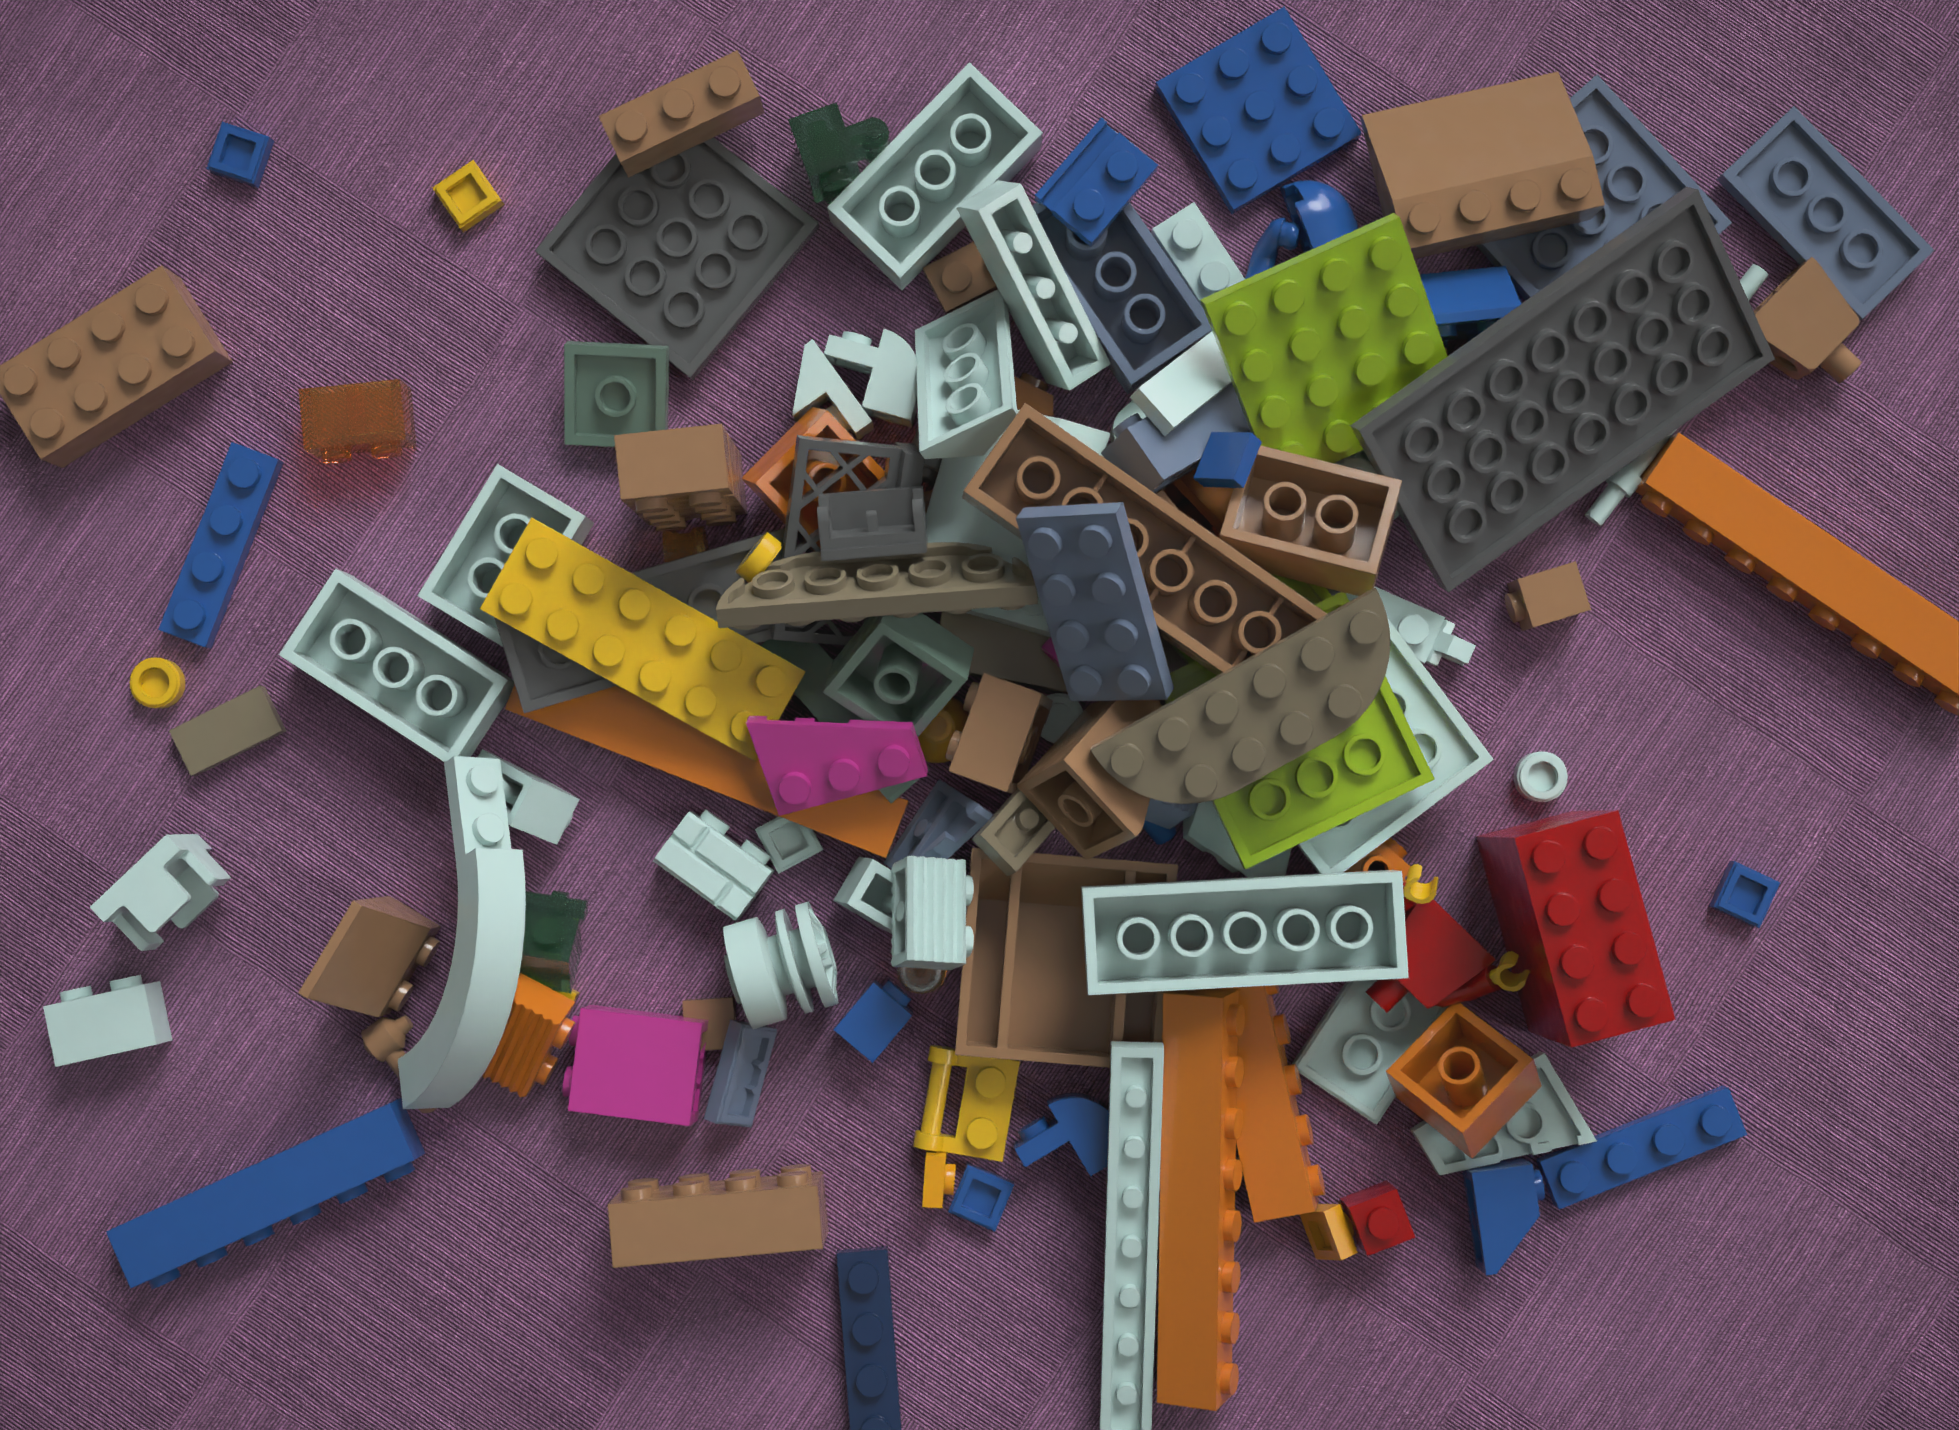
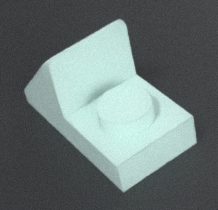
M812 339L804 345L792 416L795 422H797L811 407L819 408L829 400L832 405L826 410L847 431L851 430L856 439L859 440L874 429L872 420Z

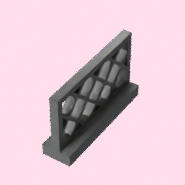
M797 435L781 559L800 555L810 547L815 552L821 551L820 547L816 544L820 540L819 528L809 535L799 522L800 510L819 496V494H823V491L846 473L860 491L921 486L925 459L919 452V448L915 444L895 442L894 445ZM808 450L831 452L840 466L818 484H815L806 472ZM839 453L854 455L845 462ZM868 456L885 457L884 476L870 488L866 489L851 469ZM804 480H806L811 489L803 495ZM799 531L805 539L796 545L797 533ZM832 620L814 621L804 628L785 627V623L772 624L771 630L773 640L844 646L855 634L854 632L840 631ZM826 623L832 629V631L818 630Z

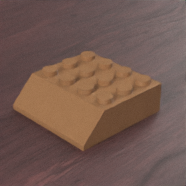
M972 848L970 876L974 883V893L970 905L967 906L966 926H970L973 930L974 945L971 955L966 957V964L962 965L955 1055L1110 1068L1111 1041L1162 1042L1163 993L1167 991L1088 995L1086 988L1081 887L1177 881L1178 865L1090 858L1086 860L1084 857L1033 853L1016 873L1007 877L980 848Z

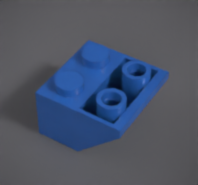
M1506 266L1420 274L1445 348L1448 347V341L1467 339V342H1469L1521 305Z

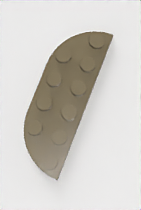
M960 542L928 543L927 553L822 561L821 551L774 561L767 567V571L757 574L748 584L745 585L744 578L734 582L718 601L716 615L719 628L735 627L740 630H751L761 625L780 623L804 626L814 621L833 619L857 622L873 616L893 615L898 618H910L919 613L946 611L950 614H963L972 609L999 607L1003 610H1016L1025 605L1038 604V596L1032 571L1020 559L1013 557L1011 564L1000 556L992 554V547Z
M1377 589L1369 590L1091 746L1090 750L1104 769L1127 788L1158 801L1192 804L1212 801L1236 792L1327 742L1349 728L1368 709L1375 699L1387 671L1390 655V628L1387 614Z

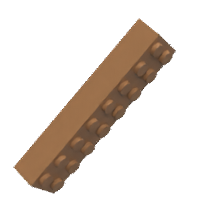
M1024 403L963 491L962 498L1021 540L1016 517L1025 507L1123 502L1160 637L1216 676L1327 615L1323 610L1026 403Z

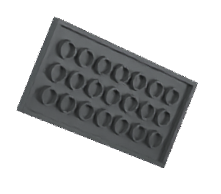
M1685 187L1350 426L1376 473L1402 480L1396 509L1437 584L1449 593L1775 358L1699 190Z

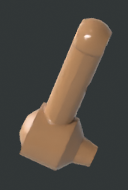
M406 1015L397 1019L382 1016L361 1031L364 1048L380 1062L386 1061L400 1080L398 1059L406 1054L403 1050L405 1048L406 1034L413 1028V1023ZM437 1108L419 1109V1111L426 1114L434 1112Z

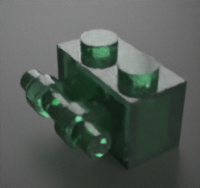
M837 102L788 119L794 145L815 203L826 200L827 204H831L860 174L858 162L865 159L871 163L890 144L888 126L876 117H870L845 127Z
M553 890L551 895L525 891V933L519 974L522 973L554 991L571 993L582 953L580 920L586 919L588 900L570 898L569 892Z

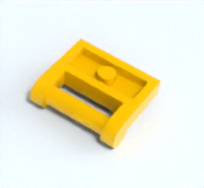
M930 1045L927 1060L932 1062L921 1130L915 1131L913 1147L1003 1162L1020 1060L955 1055V1048ZM952 1066L966 1067L967 1070L957 1129L954 1136L941 1133L951 1069Z

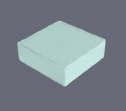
M779 816L755 829L765 850L771 856L770 859L778 874L824 850L812 829Z

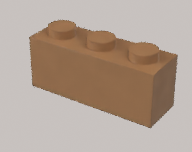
M738 50L598 117L629 178L765 112L760 95Z

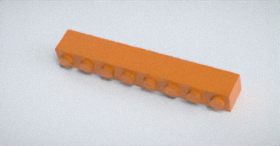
M1681 433L1670 437L1640 476L1642 481L1635 490V492L1643 496L1641 503L1647 509L1662 517H1667L1668 514L1685 525L1682 530L1690 538L1703 545H1709L1711 542L1727 553L1724 558L1730 565L1747 574H1751L1754 571L1768 581L1766 587L1774 595L1788 602H1793L1795 599L1811 610L1808 616L1814 622L1829 630L1834 631L1838 628L1853 638L1850 644L1857 651L1873 659L1881 657L1894 666L1892 673L1897 678L1914 687L1924 686L1937 695L1934 701L1941 708L1959 716V621Z
M514 684L505 707L508 711L779 816L759 758H757L756 762L624 689L614 686L524 713ZM878 789L779 817L887 858L909 801L899 796L893 803H890Z
M1220 988L1164 992L1162 1031L1164 1070L1160 1160L1157 1403L1217 1411L1235 1394L1239 1380L1238 1365L1232 1363V1345L1238 1339L1240 1328L1239 1315L1233 1312V1293H1236L1239 1288L1241 1276L1240 1264L1234 1261V1242H1237L1239 1239L1242 1223L1240 1211L1235 1210V1191H1238L1242 1181L1241 1160L1236 1159V1139L1240 1138L1243 1129V1112L1241 1108H1237V1088H1240L1244 1077V1061L1242 1057L1238 1056V1036H1241L1244 1030L1245 1010L1243 1005H1238L1239 990Z

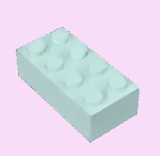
M969 62L827 207L830 222L894 284L903 290L923 270V267L927 266L965 227L956 206L998 180L1009 182L1041 149L1043 132Z
M336 568L279 653L287 661L443 762L448 761L453 756H472L508 701L515 684L513 679L351 574Z

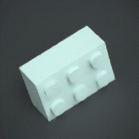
M497 464L419 592L418 597L503 647L494 617L480 610V607L531 517L580 545L584 542L594 522Z

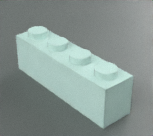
M998 180L957 205L956 208L1002 298L1006 302L1008 310L1045 382L1070 391L1109 366L1111 363L1022 184Z

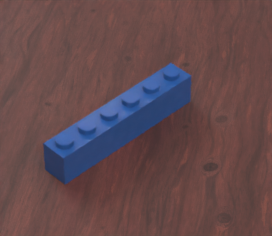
M399 1098L106 1231L130 1288L148 1281L151 1289H155L179 1278L181 1274L178 1267L195 1260L198 1268H201L227 1256L228 1253L225 1246L242 1238L247 1247L275 1234L272 1224L289 1217L294 1226L322 1213L319 1203L336 1196L339 1204H342L368 1192L365 1182L380 1175H383L386 1183H389L413 1172L415 1168L412 1161L424 1155L425 1151L407 1110L403 1109L402 1098Z

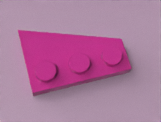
M748 716L746 721L779 816L923 778L928 773V767L913 722L850 720L848 723L815 722V718L797 717L795 721L767 720V716Z

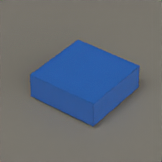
M222 122L206 169L212 174L259 188L274 140L269 136Z
M1211 432L1194 479L1203 487L1244 488L1262 441L1252 432Z
M1729 861L1709 907L1754 928H1760L1781 882L1736 861Z
M967 1162L948 1212L995 1232L1014 1187V1182Z

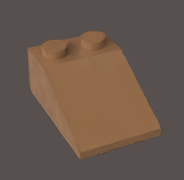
M391 896L353 900L298 994L310 1000L374 1017L390 1014L392 1009L398 1012L405 1005L414 989V985L409 983V980L418 965L423 968L426 967L435 955L440 945V941L435 939V936L441 926Z

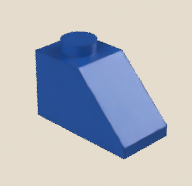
M1522 1157L1501 1160L1500 1163L1462 1171L1476 1267L1486 1276L1498 1273L1540 1216L1538 1201L1545 1199L1543 1178L1541 1172L1533 1170V1164Z

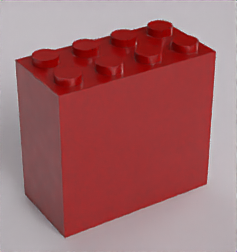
M1618 810L1570 811L1476 836L1506 951H1512L1519 955L1516 964L1511 967L1512 973L1519 974L1525 970L1530 971L1524 987L1518 990L1529 1032L1572 1048L1676 1020Z

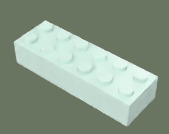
M1380 870L1081 887L1086 988L1088 995L1409 978L1402 871Z

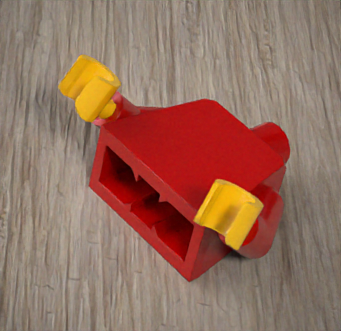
M1419 864L1412 865L1408 870L1406 882H1403L1409 978L1376 980L1365 992L1388 1014L1408 992L1429 1009L1434 1006L1443 1008L1475 1000L1496 992L1501 988L1514 992L1524 987L1530 971L1525 970L1522 973L1515 974L1507 969L1516 964L1519 955L1512 951L1506 952L1502 956L1498 967L1491 965L1496 959L1434 900L1439 878L1435 876L1429 883H1419L1417 881L1421 877L1422 866Z

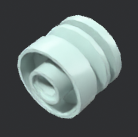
M809 901L795 905L799 926L797 929L792 928L785 909L775 911L777 935L768 937L758 917L723 927L727 951L724 961L729 982L737 1003H742L744 1012L753 1029L786 1020V995L792 993L795 994L805 1014L814 1011L810 989L812 987L817 988L825 1008L839 1003L836 990L838 972L831 944L824 926L815 916Z

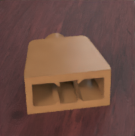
M1813 257L1795 267L1753 310L1775 358L1770 364L1793 379H1801L1820 365L1840 384L1862 363L1842 343L1859 325V318Z

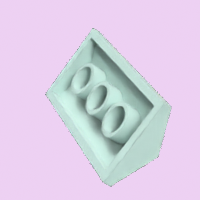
M998 289L915 330V349L919 365L916 367L919 452L924 459L984 456L1017 415L1009 311Z

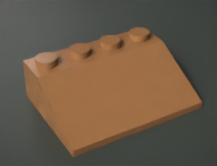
M1559 72L1369 113L1360 117L1383 217L1392 213L1400 217L1414 259L1588 221L1605 206L1592 151Z

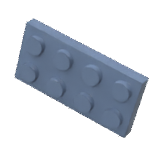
M1795 106L1786 112L1716 179L1799 265L1813 257L1853 309L1859 321L1871 312L1934 251Z
M1124 503L1023 508L1016 517V521L1070 701L1167 700L1174 686Z

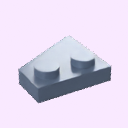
M939 779L895 844L884 864L892 869L894 863L907 856L948 859L980 830L993 814Z

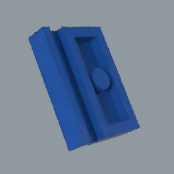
M1101 117L1035 194L1034 200L1045 206L1056 219L1092 247L1157 171L1158 164L1120 132L1114 131L1107 125V121Z

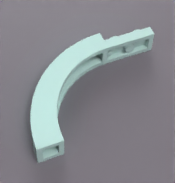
M453 756L444 763L458 881L456 938L447 984L437 1012L420 1041L409 1052L398 1059L403 1109L450 1108L460 1101L475 1086L488 1067L502 1038L511 1012L518 984L525 933V870L523 850L511 848L500 759Z

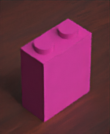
M598 1005L580 1008V1015H574L572 1018L576 1024L569 1036V1045L576 1046L573 1067L568 1066L566 1068L563 1079V1096L569 1097L568 1111L690 1126L698 1121L706 1059V1043L701 1051L700 1048L702 1033L707 1031L709 1020Z

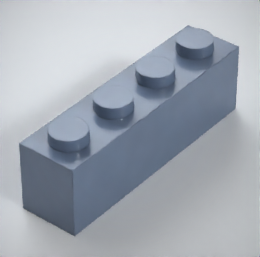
M1231 383L1166 436L1160 432L1148 417L1142 419L1138 413L1128 417L1112 430L1116 439L1101 454L1109 462L1156 493L1197 469L1211 432L1251 431Z

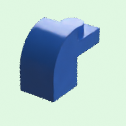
M1071 1092L1055 1095L1047 1099L1048 1106L1055 1118L1047 1123L1044 1116L1030 1122L1018 1131L1021 1139L1014 1143V1150L1023 1165L1027 1167L1070 1141L1089 1175L1092 1176L1107 1167L1109 1108L1100 1100L1082 1093Z

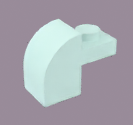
M883 329L878 348L871 346L872 339L858 333L844 331L842 338L829 334L824 355L830 364L870 375L862 403V408L867 415L912 428L918 408L916 367L919 365V362L910 345L899 335L887 329Z

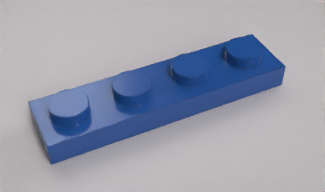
M231 442L158 630L202 647L212 648L284 464L283 461Z
M1721 1085L1595 1135L1594 1137L1597 1142L1570 1145L1537 1158L1536 1161L1554 1207L1562 1209L1746 1136L1747 1132L1729 1087Z

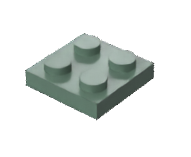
M567 341L564 344L565 445L615 447L614 435L668 429L669 346Z

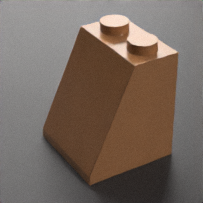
M1108 700L1094 702L1079 715L1016 785L1086 860L1137 837L1143 829L1150 798L1127 788L1111 776L1098 762L1090 750L1091 746L1161 708L1160 700Z

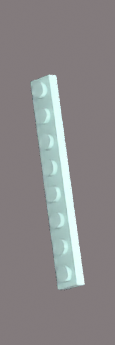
M1111 1041L1099 1430H1152L1164 1070L1163 1042Z

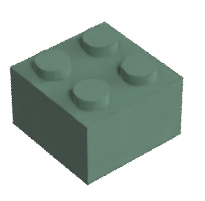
M923 613L910 618H898L893 615L868 617L833 660L823 693L863 720L913 722L918 737L967 681L974 648Z

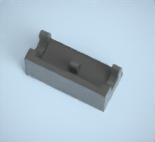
M923 486L819 494L817 515L822 561L927 553L928 536Z

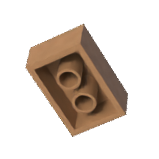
M1260 445L1244 488L1233 489L1219 538L1270 574L1361 596L1375 587L1396 512L1402 480Z

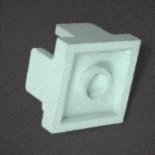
M198 834L165 835L94 902L90 908L103 922H113L139 950L157 949L164 942L156 933L170 919L178 928L188 927L219 897V893L213 886H222L231 877L210 856L208 852L212 848Z

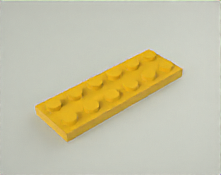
M532 517L480 607V610L755 762L758 755L746 724L748 716H767V720H779L806 672L728 627L719 628L718 622Z

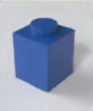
M874 980L836 1025L834 1031L873 1063L913 1016V1011L907 1007L912 999L892 981L888 980L882 986L877 980Z

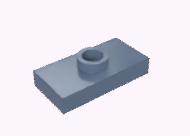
M730 1019L704 1115L705 1120L715 1124L751 1128L778 1029L767 1025L753 1029L749 1022Z

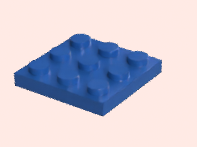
M1285 6L1157 81L1155 85L1157 93L1231 214L1358 140L1362 134Z

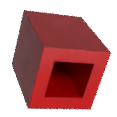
M1387 1180L1340 1198L1344 1211L1353 1225L1356 1242L1367 1256L1416 1238L1398 1190Z

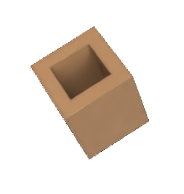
M1576 561L1507 583L1509 593L1505 594L1504 597L1507 612L1513 623L1519 622L1522 631L1591 610Z

